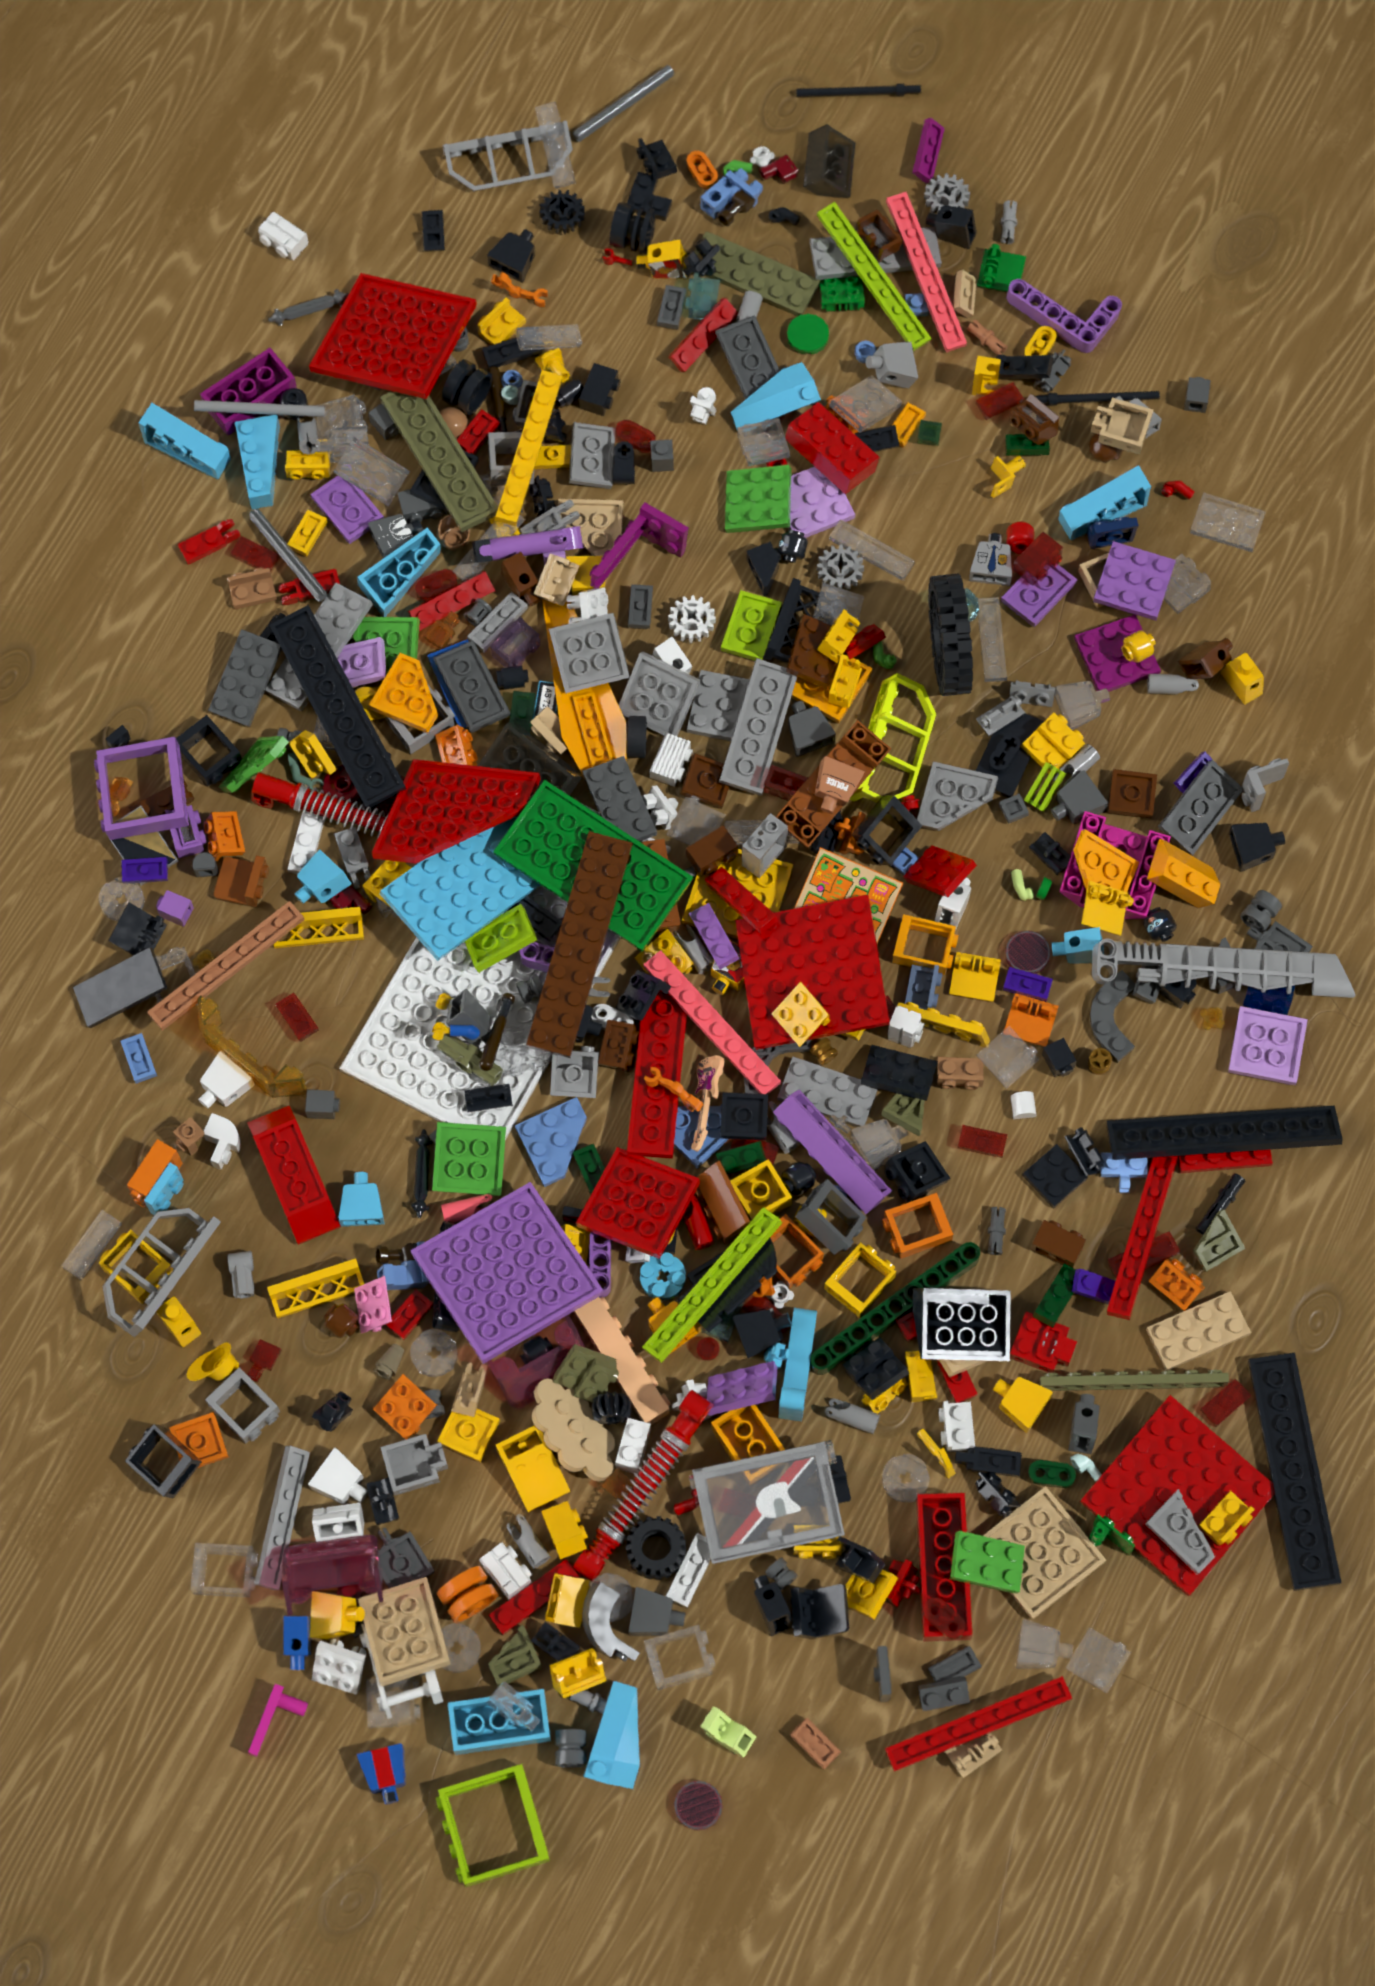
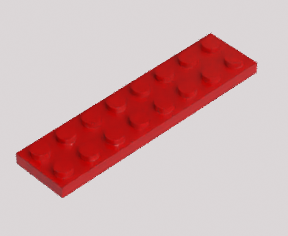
M661 991L657 994L643 1020L640 1021L627 1155L673 1159L679 1096L660 1084L654 1087L648 1086L645 1083L644 1077L654 1078L656 1075H653L650 1069L651 1067H656L660 1070L663 1078L681 1083L687 1014L669 994H664Z

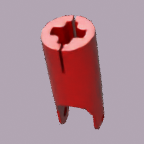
M693 1196L691 1199L693 1206L692 1215L687 1207L683 1218L695 1250H703L712 1246L715 1242L700 1202L696 1196Z

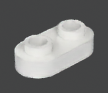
M598 1004L593 1008L591 1019L602 1023L601 1029L603 1030L606 1029L607 1019L634 1024L631 1017L607 1004ZM600 1012H605L606 1016L600 1017L598 1014Z

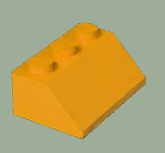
M1159 839L1147 880L1197 908L1215 904L1221 884L1213 867L1169 842Z

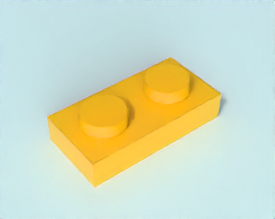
M307 510L289 540L288 546L293 551L307 557L326 526L327 518Z

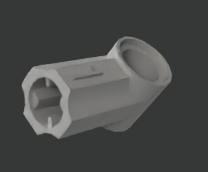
M245 1251L228 1254L229 1272L232 1274L234 1298L245 1299L254 1296L252 1252Z

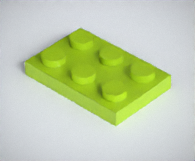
M740 590L721 645V651L754 661L757 658L764 660L763 656L781 610L782 602Z
M519 904L465 941L475 969L480 973L535 942L537 937L525 908L522 904Z

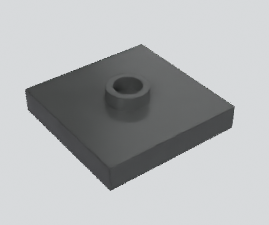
M878 1646L876 1652L877 1667H874V1680L879 1682L880 1702H889L892 1691L888 1647Z

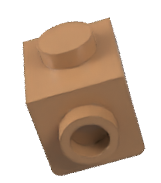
M188 1118L173 1131L177 1139L175 1141L177 1147L183 1153L187 1150L191 1156L198 1151L196 1142L205 1135L204 1131L192 1118Z

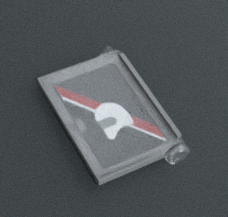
M832 1440L692 1470L693 1475L689 1476L691 1490L696 1489L712 1564L845 1535L830 1469L831 1464L837 1463Z

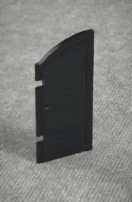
M771 1238L766 1241L698 1320V1323L708 1333L723 1321L720 1315L724 1311L729 1315L762 1286L759 1280L763 1276L766 1280H769L778 1272L776 1269V1251ZM695 1283L688 1291H686L679 1299H677L679 1303H681V1301L688 1295V1293L694 1288V1286L697 1283Z

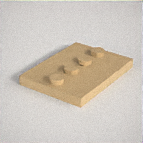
M427 1577L358 1598L360 1607L365 1611L363 1621L381 1687L451 1665Z

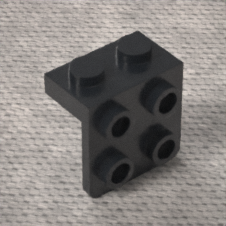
M838 1584L814 1590L801 1587L791 1588L794 1636L816 1639L845 1633L849 1630L847 1589L845 1585Z

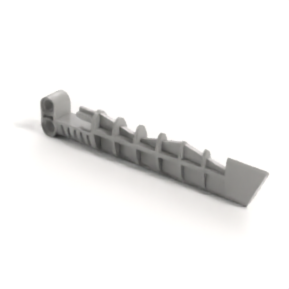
M1108 938L1095 944L1092 950V978L1098 984H1106L1116 977L1117 964L1158 966V969L1138 968L1136 978L1138 982L1158 983L1159 986L1184 981V987L1189 988L1191 980L1209 977L1210 989H1215L1216 978L1234 982L1236 991H1240L1241 985L1261 990V992L1286 987L1287 994H1291L1292 986L1311 983L1312 995L1348 998L1356 996L1336 954L1162 943L1159 946H1155L1154 943L1147 946L1145 942L1142 945H1139L1138 942H1134L1131 945L1129 941L1122 944L1121 941H1113ZM1101 945H1106L1109 948L1108 956L1101 952ZM1101 967H1104L1108 970V978H1104L1101 976Z

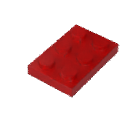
M931 845L903 877L907 883L949 897L977 865L973 859Z

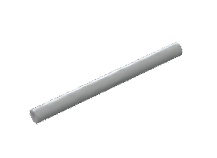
M194 400V411L324 417L325 411L324 406Z

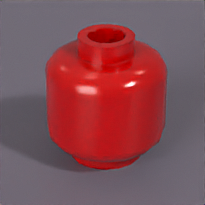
M1018 521L1012 523L1007 528L1006 543L1010 545V550L1016 554H1024L1033 548L1035 532L1032 525L1027 522Z

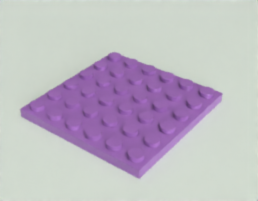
M531 1182L411 1250L412 1256L482 1364L604 1294L603 1289Z

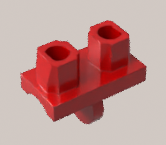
M906 1559L904 1562L893 1560L889 1567V1572L898 1579L887 1599L892 1605L898 1607L903 1597L909 1599L911 1593L919 1595L921 1589L916 1586L919 1578L915 1576L917 1568L912 1565V1562Z

